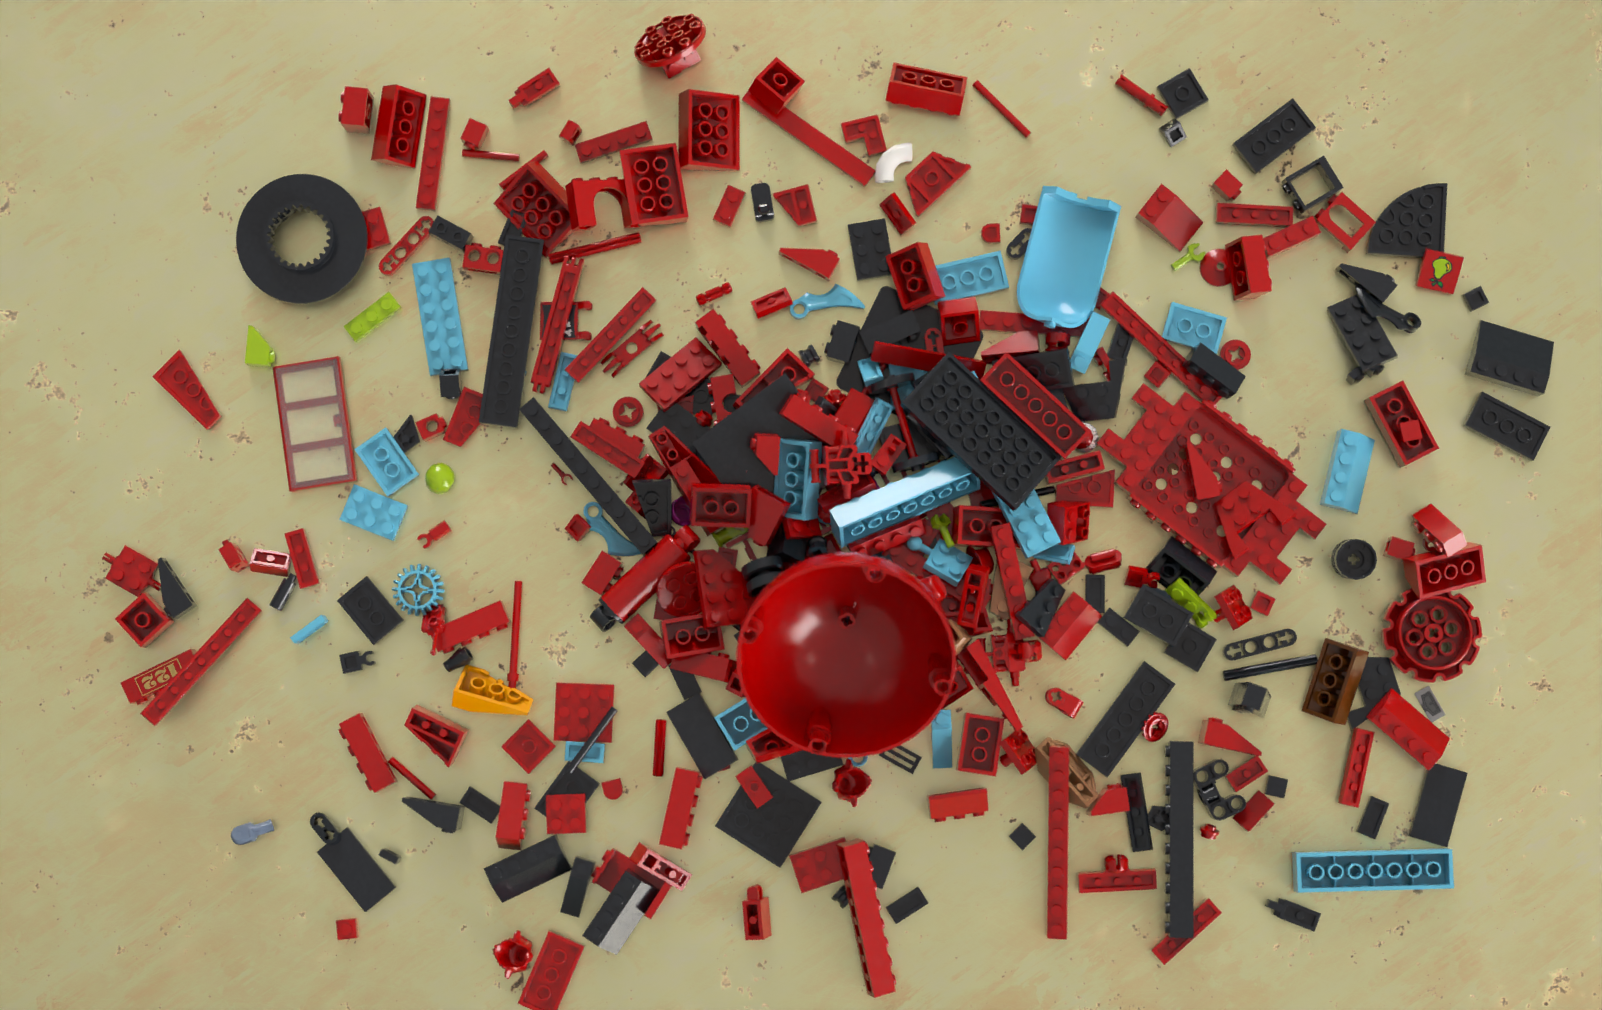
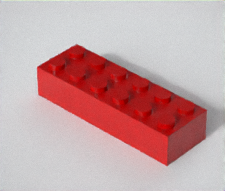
M1007 352L980 379L984 385L1064 459L1091 432L1083 422Z

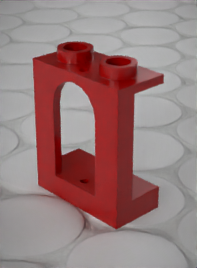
M1341 192L1338 196L1334 194L1327 201L1329 206L1325 210L1321 208L1315 215L1317 219L1315 221L1343 245L1342 249L1348 253L1376 221ZM1333 206H1343L1363 224L1352 237L1331 220L1329 211Z

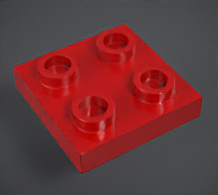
M1235 585L1214 596L1220 606L1219 609L1215 610L1216 615L1219 614L1214 619L1215 622L1218 623L1227 618L1230 626L1235 630L1253 618L1250 608L1245 605L1242 594Z
M1019 729L1017 732L1013 731L1000 742V745L1006 752V754L1000 756V762L1004 767L1014 763L1022 775L1037 763L1035 747L1022 729Z

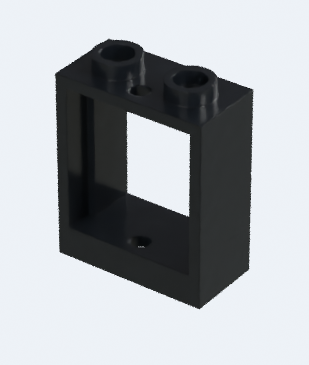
M1325 156L1318 158L1282 181L1283 191L1286 195H1290L1293 200L1292 205L1294 209L1301 214L1344 188ZM1317 168L1330 191L1304 205L1291 182L1310 170Z

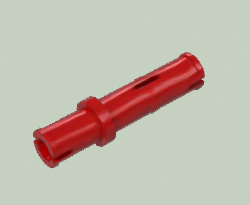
M1123 74L1115 83V85H1118L1142 102L1145 108L1149 107L1161 117L1168 108V106L1156 99L1154 94L1150 95Z

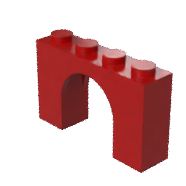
M600 177L590 178L589 180L574 178L565 186L572 231L590 230L597 225L594 198L598 192L609 193L617 199L622 211L624 228H641L645 226H632L624 179H618V177H609L606 180H600Z

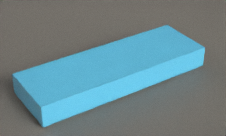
M561 352L548 408L567 412L575 380L564 370L578 355Z
M875 398L858 433L859 436L853 444L857 446V453H869L871 455L894 408L893 405L880 398Z

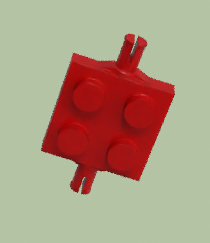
M125 545L116 558L107 552L104 555L108 558L102 557V560L112 564L105 579L137 597L149 586L158 591L161 590V588L156 586L161 587V583L154 580V574L159 567L158 563Z

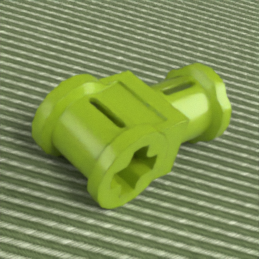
M725 527L717 533H712V536L718 546L723 547V544L729 540L747 533L749 528H744L741 531L733 527Z

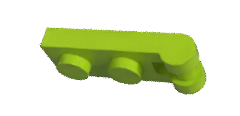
M1180 577L1165 590L1180 606L1194 613L1192 618L1199 628H1204L1208 625V621L1212 622L1217 617L1215 611Z

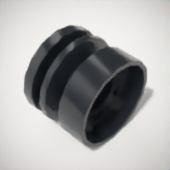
M1349 539L1336 545L1332 551L1331 563L1335 572L1341 577L1358 580L1366 578L1373 572L1376 567L1377 556L1373 547L1366 541ZM1352 554L1353 557H1356V561H1353V565L1351 561H1348V557H1352Z

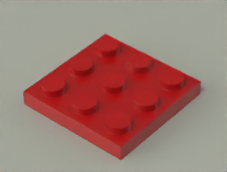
M556 683L554 741L586 742L611 706L614 707V685ZM613 718L596 742L612 743Z

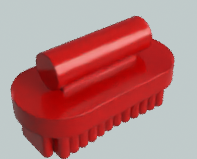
M1114 548L1090 554L1085 558V566L1089 573L1093 575L1106 570L1117 569V567L1120 568L1122 562L1121 552Z

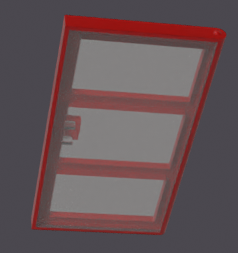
M337 356L272 367L289 492L357 481L341 358Z

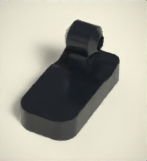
M767 183L754 184L751 187L755 219L758 223L772 221L774 219L770 186Z

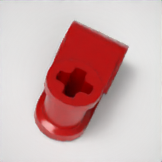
M1051 688L1045 693V700L1048 704L1072 719L1076 717L1084 703L1079 698L1068 694L1060 688ZM1057 692L1059 699L1053 701L1051 693Z

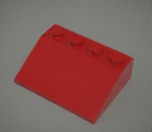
M693 89L679 93L678 157L680 169L738 171L740 155V95Z
M676 143L619 150L632 226L687 222L689 216Z
M538 161L528 163L493 203L511 220L518 230L522 229L521 224L523 219L525 220V228L522 229V234L525 237L544 240L542 254L545 258L574 232L571 229L566 190ZM513 209L515 211L524 213V217L516 213H514L513 217H511L510 211H512Z

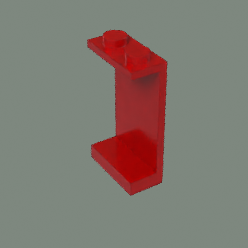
M615 848L611 851L607 850L601 859L604 863L600 868L597 866L591 875L594 878L592 883H596L607 891L612 892L624 872L629 868L660 889L644 913V916L652 919L672 885L637 866L629 857Z

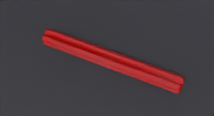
M639 232L550 253L548 257L551 264L563 262L565 255H570V260H572L573 256L580 258L641 242Z

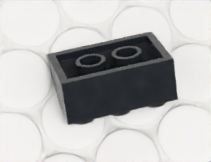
M1173 536L1167 540L1146 567L1148 573H1160V580L1156 581L1165 588L1180 577L1198 596L1211 583L1217 573L1214 568Z

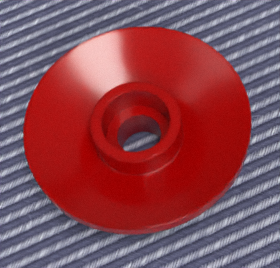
M1224 249L1209 251L1200 262L1201 276L1212 286L1221 287L1231 283L1226 250ZM1218 263H1221L1223 265L1222 270H1219L1217 268Z

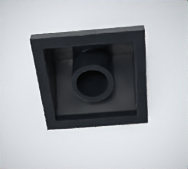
M782 522L771 544L768 545L766 557L779 556L785 563L796 564L804 561L809 538L786 539Z

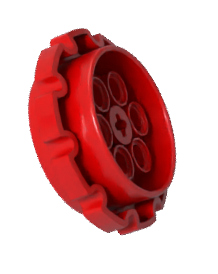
M1412 588L1401 593V602H1392L1386 610L1383 620L1388 623V626L1381 630L1383 648L1392 652L1391 657H1389L1390 662L1403 674L1411 671L1412 679L1420 682L1434 683L1437 676L1440 677L1441 681H1448L1462 674V665L1468 666L1474 662L1480 649L1476 645L1475 640L1482 637L1480 619L1471 615L1474 607L1470 601L1461 593L1453 596L1451 591L1423 599H1418ZM1434 610H1438L1440 612V618L1438 620L1434 619L1433 617ZM1416 614H1419L1422 618L1419 625L1414 621ZM1448 624L1454 627L1452 634H1449L1446 630ZM1429 630H1434L1433 637H1429ZM1410 633L1416 635L1415 643L1409 640ZM1444 642L1449 647L1446 653L1441 649V645ZM1424 647H1428L1430 650L1428 657H1425L1422 653Z

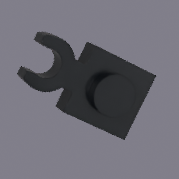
M360 651L339 655L343 674L363 670L362 664L369 666L376 664L375 661L369 662L367 660V656L374 654V652L366 651L362 656H360Z

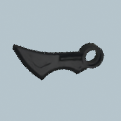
M1360 285L1355 286L1359 300L1371 318H1385L1393 323L1397 329L1404 330L1407 333H1414L1421 326V320L1415 313L1408 312L1403 315L1373 298ZM1407 320H1410L1414 326L1410 325Z

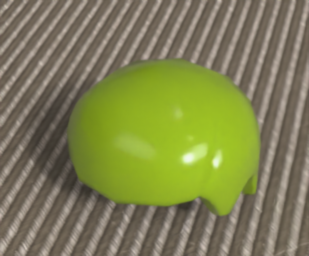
M444 463L433 464L425 475L426 486L431 492L436 494L448 492L455 480L454 471L449 465Z

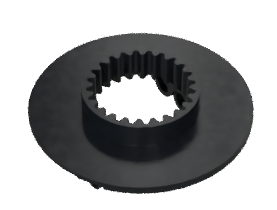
M311 174L284 176L273 180L258 190L243 209L236 232L238 257L242 268L250 280L269 296L294 304L318 302L342 290L360 269L368 245L365 218L354 198L337 183ZM305 209L306 212L309 213L311 211L322 219L329 231L327 235L330 239L326 240L329 246L323 248L325 254L320 253L319 260L314 258L313 264L308 261L306 266L302 263H299L297 266L295 263L290 264L280 257L275 251L276 247L273 245L275 240L271 236L275 235L274 230L286 221L290 215L294 214L295 211L302 212Z

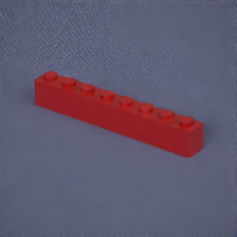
M859 838L837 844L866 990L868 995L876 998L895 992L896 979L891 971L892 959L887 951L889 944L886 936H884L883 929L885 924L880 917L879 910H881V905L876 897L877 885L872 877L873 866L868 858L869 847L864 840Z

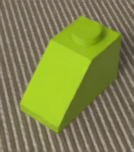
M248 325L245 364L248 366L272 368V363L275 362L276 357L275 351H273L271 345L255 327Z

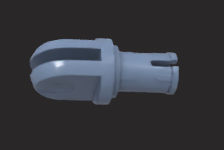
M269 819L255 825L249 822L237 826L231 832V839L237 845L256 841L259 835L274 831L272 821Z

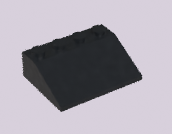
M1480 320L1465 375L1538 397L1543 395L1546 390L1554 342Z

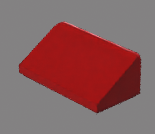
M254 548L249 565L252 572L288 577L292 559L289 553Z
M1258 790L1246 803L1244 810L1237 813L1233 819L1245 831L1249 832L1275 803Z

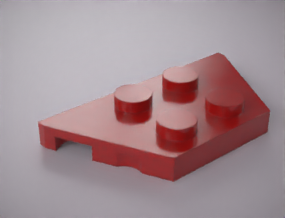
M932 151L905 176L916 216L919 217L968 172L971 166Z

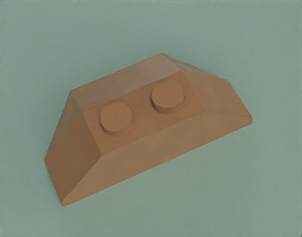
M1050 737L1044 739L1035 748L1037 769L1048 783L1049 746H1069L1067 743L1053 740ZM1070 747L1069 803L1086 809L1098 797L1094 776Z

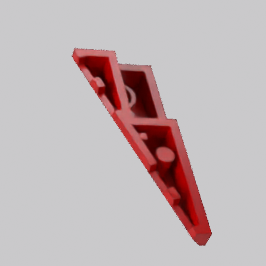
M979 639L975 640L956 655V660L961 662L964 666V672L971 676L975 685L991 704L999 707L1002 711V717L1007 719L1014 728L1013 730L1017 732L1023 725Z

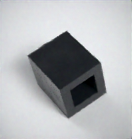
M441 369L439 375L441 397H446L447 399L460 397L462 392L461 369Z

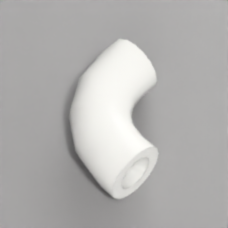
M911 143L894 145L882 154L876 164V183L893 182L895 168L900 163L912 161Z

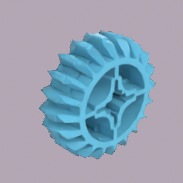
M421 564L417 565V570H415L414 565H410V572L403 568L405 575L403 576L398 573L397 576L401 580L393 581V583L398 584V588L392 587V591H398V594H394L393 598H400L396 605L403 604L401 610L405 611L408 608L407 614L409 615L413 613V610H415V616H419L420 610L423 615H426L427 608L431 611L433 610L432 605L438 607L439 603L436 602V599L443 600V597L438 596V594L445 592L444 589H439V586L444 585V582H437L441 576L439 574L433 576L436 572L435 569L428 573L429 566L427 565L423 570ZM422 574L431 580L433 588L424 586ZM416 575L413 585L404 587L406 581ZM417 585H419L420 588H423L427 591H422V593L418 595L416 592L410 589H414L415 587L417 588ZM404 592L413 595L415 606L405 599ZM432 593L431 599L424 605H421L423 596Z

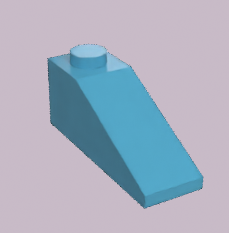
M1094 311L1092 312L1070 357L1071 368L1085 374L1110 322L1109 318Z
M940 710L931 722L933 768H952L951 710Z

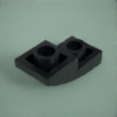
M1378 366L1365 373H1362L1359 367H1356L1347 375L1346 381L1350 385L1355 381L1359 383L1366 374L1370 378L1374 374H1380L1385 366Z

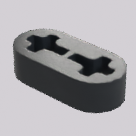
M1031 228L1023 229L1009 243L1006 248L1008 258L1017 260L1026 252L1029 240L1025 243L1021 241L1025 237L1024 233L1027 235L1031 234ZM1018 245H1020L1021 247L1018 250L1019 254L1017 255L1015 253L1012 255L1011 247L1016 248Z
M320 812L313 814L310 819V825L322 841L328 845L338 844L341 839V833L329 817ZM318 818L323 819V820H322V823H323L324 827H322V826H320V825H317V824H318V821H317ZM327 831L334 833L333 840L328 839L330 836L328 835Z

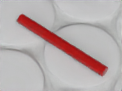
M978 80L972 85L1025 138L1031 134Z

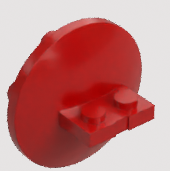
M694 14L664 17L660 23L645 29V34L642 35L634 47L635 57L642 66L662 67L667 78L670 79L685 68H689L701 61L696 48L701 44L706 35V27L699 17L694 16Z

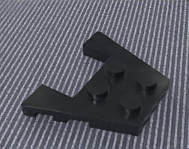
M1127 359L1109 361L1111 381L1079 384L1062 388L1072 413L1081 422L1116 418Z
M1367 657L1358 685L1364 707L1349 712L1347 720L1350 729L1356 728L1367 720L1366 716L1391 688L1401 695L1389 657Z

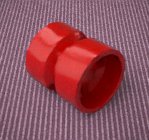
M1062 332L1046 333L1045 344L1048 348L1045 351L1067 348L1070 346L1071 335Z

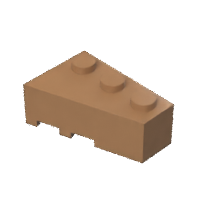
M996 558L993 590L988 612L1006 621L1009 613ZM1018 560L1023 585L1025 586L1033 568Z

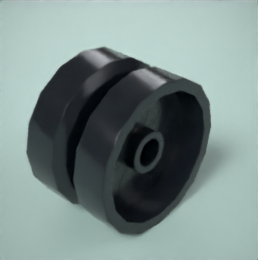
M762 557L745 564L741 568L743 579L749 581L746 584L748 596L758 597L760 592L782 573L784 565L781 557Z

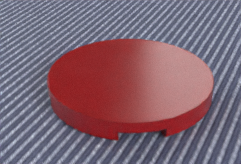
M685 561L671 566L662 574L658 581L656 589L658 602L667 613L673 616L686 617L702 612L695 562Z

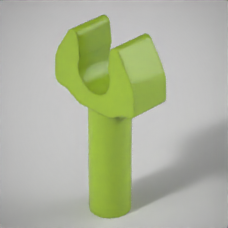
M1193 243L1187 247V254L1171 264L1172 269L1176 271L1191 260L1196 263L1200 262L1205 255V251L1195 255L1193 250L1200 244Z
M935 514L931 518L932 528L940 530L947 548L953 547L954 542L947 529L951 524L950 519L945 514H942L940 517Z

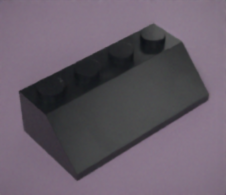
M557 834L484 868L492 888L502 903L572 870Z
M628 868L582 936L596 946L617 955L660 889Z

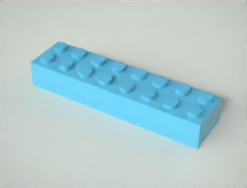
M956 457L943 460L935 466L924 468L913 475H907L903 479L891 482L878 490H872L868 494L855 497L847 503L836 505L833 509H830L831 530L840 547H845L851 542L980 489V480Z
M1452 849L1292 852L1293 891L1298 893L1454 889Z

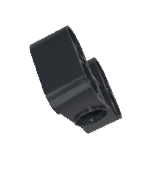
M1220 759L1212 760L1193 770V783L1209 816L1219 821L1241 812L1246 807V801L1241 795L1232 794L1223 798L1219 794L1215 780L1225 776L1229 771L1227 762ZM1221 763L1223 765L1221 773L1215 772V764ZM1199 771H1203L1206 775L1205 780L1202 782L1197 779ZM1234 798H1238L1240 801V805L1236 809L1231 805V801ZM1217 806H1220L1223 810L1220 817L1214 815V809Z

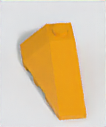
M465 665L453 691L452 707L469 712L528 715L534 699L516 688L510 689L504 685V681L494 679L484 669Z

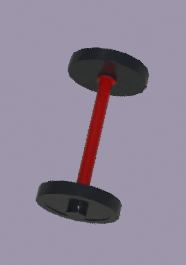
M913 373L897 376L890 375L884 377V380L867 387L870 395L890 391L905 444H907L906 447L910 458L892 465L893 474L909 470L915 472L923 469V466L939 460L937 452L921 456L917 455L904 410L900 406L901 401L897 389L915 381Z

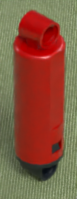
M688 525L681 527L674 537L670 534L665 535L598 599L602 605L590 615L591 620L602 632L611 629L617 621L623 624L656 593L658 581L668 568L691 559L688 552L695 549L701 539Z

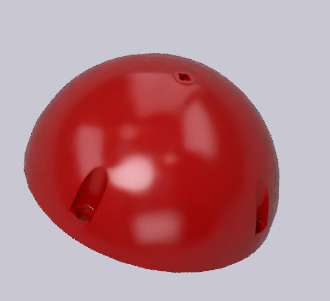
M834 552L817 555L798 562L780 573L760 592L751 605L745 619L741 623L736 651L737 674L741 690L750 708L760 721L774 734L793 746L828 757L857 758L875 755L896 748L914 738L934 720L943 708L951 692L956 672V649L952 629L942 606L932 592L911 572L896 563L860 552Z

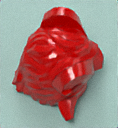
M847 758L846 763L842 767L834 770L832 789L836 792L838 799L847 800V802L852 804V807H856L857 798L864 795L869 786L872 785V779L860 768L853 767L851 760Z
M516 931L513 938L502 941L492 949L497 963L505 969V978L507 979L510 978L512 973L526 971L528 963L533 958L531 952L532 942L521 936L520 931Z

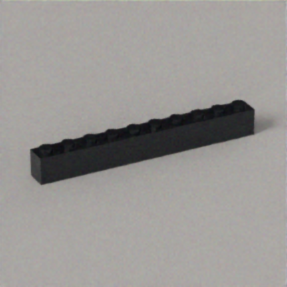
M534 397L519 409L641 554L644 556L658 542Z
M1170 741L1168 746L1165 745V757H1168V765H1165V777H1168V784H1165V796H1168V804H1165V815L1168 816V823H1165V835H1168V843H1165V855H1168V863L1165 862V874H1168V882H1165V894H1168V902H1165V914H1168V922H1165L1164 929L1165 933H1168L1169 938H1193L1194 742Z

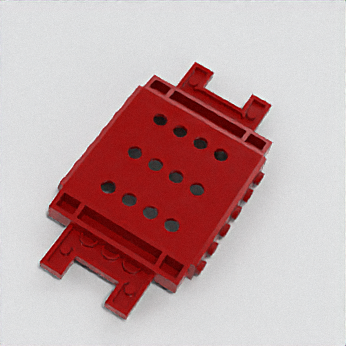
M1143 383L1131 400L1146 411L1123 440L1108 428L1096 443L1126 467L1114 484L1128 494L1127 499L1133 507L1144 511L1146 517L1152 521L1155 520L1163 530L1175 535L1176 540L1183 545H1188L1191 548L1190 550L1200 557L1201 555L1211 567H1222L1233 576L1238 577L1250 562L1278 585H1281L1292 570L1277 558L1298 529L1314 540L1327 525L1296 501L1308 485L1293 474L1296 471L1293 468V463L1286 458H1280L1278 452L1272 447L1267 448L1263 445V440L1258 436L1250 435L1244 425L1240 423L1237 425L1233 422L1232 417L1228 413L1220 412L1216 409L1217 405L1211 400L1199 402L1185 391L1173 406ZM1193 434H1198L1201 437V442L1198 445L1193 444L1190 440ZM1191 443L1210 469L1220 475L1219 481L1222 485V492H1220L1219 497L1194 501L1187 460L1179 457V451L1184 448V444ZM1223 457L1230 458L1231 466L1229 468H1224L1221 465ZM1169 464L1177 465L1178 472L1175 475L1168 472L1167 467ZM1158 479L1166 481L1167 486L1165 489L1160 490L1156 487ZM1257 480L1261 482V490L1292 509L1296 516L1282 526L1271 511L1267 512L1238 534L1249 550L1235 560L1226 535L1221 537L1217 534V528L1222 523L1215 503L1245 481L1252 484L1253 481ZM1189 502L1196 504L1197 510L1195 513L1187 511L1186 506Z

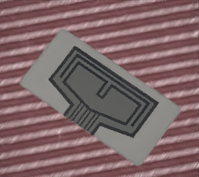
M1429 686L1415 693L1416 698L1431 722L1445 716L1443 709Z

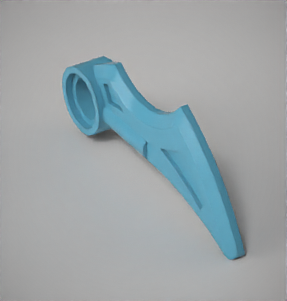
M835 284L825 294L814 295L807 292L799 299L794 300L793 304L790 305V314L795 319H803L807 316L808 311L830 307L864 309L865 306L849 290ZM795 305H803L805 311L802 314H796L794 312Z
M589 502L585 505L583 512L587 523L591 526L590 530L603 536L607 542L609 555L634 556L641 554L632 542L623 537L602 516L603 508L600 504ZM591 506H596L599 510L598 515L595 517H591L588 514V509Z

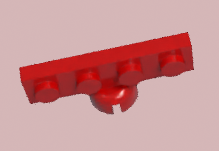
M1117 854V865L1114 855L1107 856L1103 871L1078 872L1079 893L1157 889L1156 869H1129L1128 859L1125 855Z

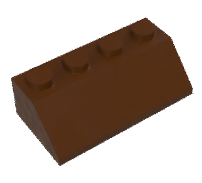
M1325 638L1302 711L1335 724L1346 725L1369 652Z

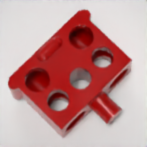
M228 540L222 542L223 547L218 550L231 571L239 573L250 566L238 545Z
M1075 552L1073 554L1074 559L1071 560L1070 565L1062 566L1058 562H1051L1046 567L1060 585L1085 568L1086 563L1082 562ZM1057 567L1058 571L1055 572L1052 568Z

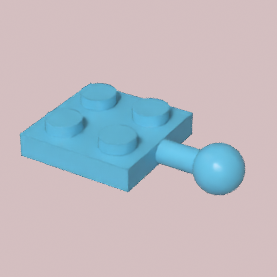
M918 536L911 537L907 541V546L910 550H919L929 556L923 566L924 569L955 587L973 557L954 546L947 548L945 541L939 539L934 549L924 545Z

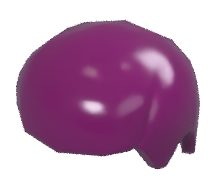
M681 496L671 504V519L679 526H690V508L683 496Z

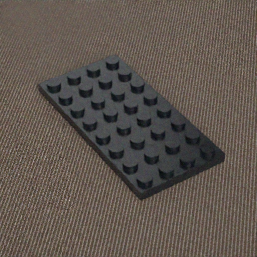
M950 352L939 361L900 404L905 411L1013 511L1021 505L1062 457Z

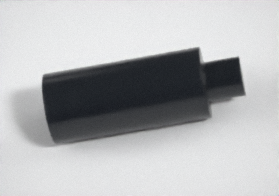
M290 573L287 579H283L269 604L270 606L279 611L283 610L296 586V583H294L297 578L296 575Z

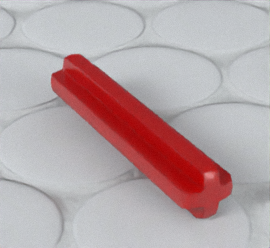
M657 719L655 726L653 776L662 777L664 771L666 720Z

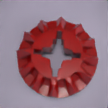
M1230 340L1223 345L1220 356L1239 370L1249 363L1251 351L1245 342ZM1239 348L1240 350L1238 351V356H1240L1241 359L1236 358L1235 360L1231 361L1232 354H1230V352H1235Z
M623 397L615 403L613 417L619 425L632 427L641 421L643 407L636 398ZM624 405L629 409H635L631 413L632 419L627 415H622L625 412Z
M1154 712L1153 715H1148V720L1144 721L1145 726L1141 728L1143 731L1142 736L1147 741L1156 742L1167 732L1168 718L1161 712Z

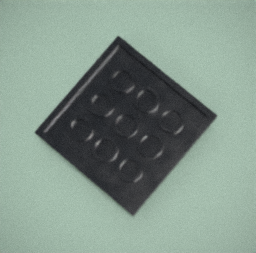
M755 762L753 768L773 798L759 808H756L743 787L740 786L715 827L781 868L822 802L762 763L756 764Z

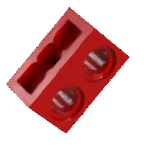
M480 243L466 245L462 267L466 271L500 275L504 250H501L500 246L490 245V248L482 247ZM473 253L480 254L477 261L470 260V256ZM493 255L499 257L495 264L489 263V258Z

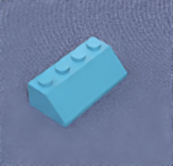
M1345 429L1337 431L1320 505L1358 514L1375 442L1374 439Z
M780 438L778 475H775L774 494L791 503L785 515L787 518L799 520L817 518V498H819L820 483H811V468H809L811 455L809 450L819 449L818 460L819 464H821V441Z

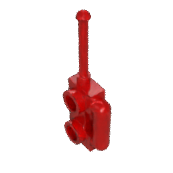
M438 604V607L432 605L433 610L426 611V615H423L421 631L427 633L428 636L434 634L431 655L436 654L437 635L443 632L446 608L443 604Z

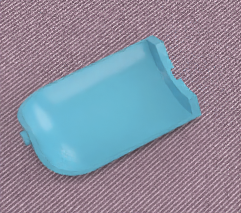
M1043 186L1017 285L1018 304L1025 315L1043 322L1044 326L1048 328H1055V326L1075 328L1087 321L1098 299L1121 209L1119 204L1111 200L1087 197V200L1077 198L1076 193L1069 192L1060 187Z

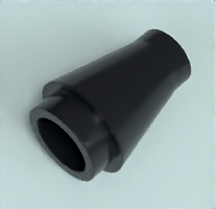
M467 647L459 648L443 665L448 672L470 664L473 656Z

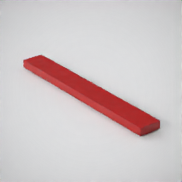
M749 91L742 98L745 104L865 187L875 174L876 170L786 107L776 115Z
M1112 291L1099 305L1200 401L1211 400L1217 404L1222 398L1217 391L1205 385L1197 376L1190 374L1182 366L1185 358L1115 292Z
M246 598L140 714L156 727L262 610Z

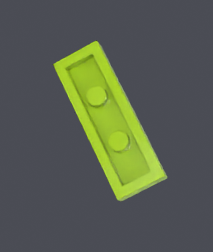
M388 292L343 327L354 341L357 342L402 307L391 293Z

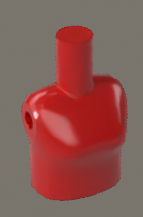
M1035 558L1029 561L1034 571L1030 574L1029 580L1035 592H1037L1052 577L1049 569L1046 567L1040 568Z

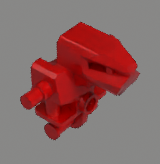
M841 430L840 445L835 447L822 446L823 464H819V449L809 450L811 455V464H809L812 476L811 483H820L819 468H823L824 485L842 484L843 499H851L852 484L859 482L857 475L870 474L872 472V459L869 453H856L857 446L850 445L848 430Z
M1007 619V633L1005 635H990L991 652H986V638L978 639L986 655L991 656L995 672H1010L1013 687L1020 686L1019 672L1026 669L1025 662H1037L1042 658L1041 642L1038 640H1014L1010 619Z

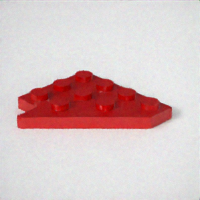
M714 549L694 551L693 555L704 628L741 625L751 605L757 598L748 596L746 584L749 581L744 580L742 573Z

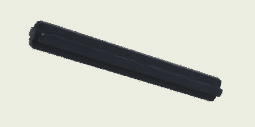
M1313 654L1223 671V678L1225 681L1311 666L1316 665L1318 659Z

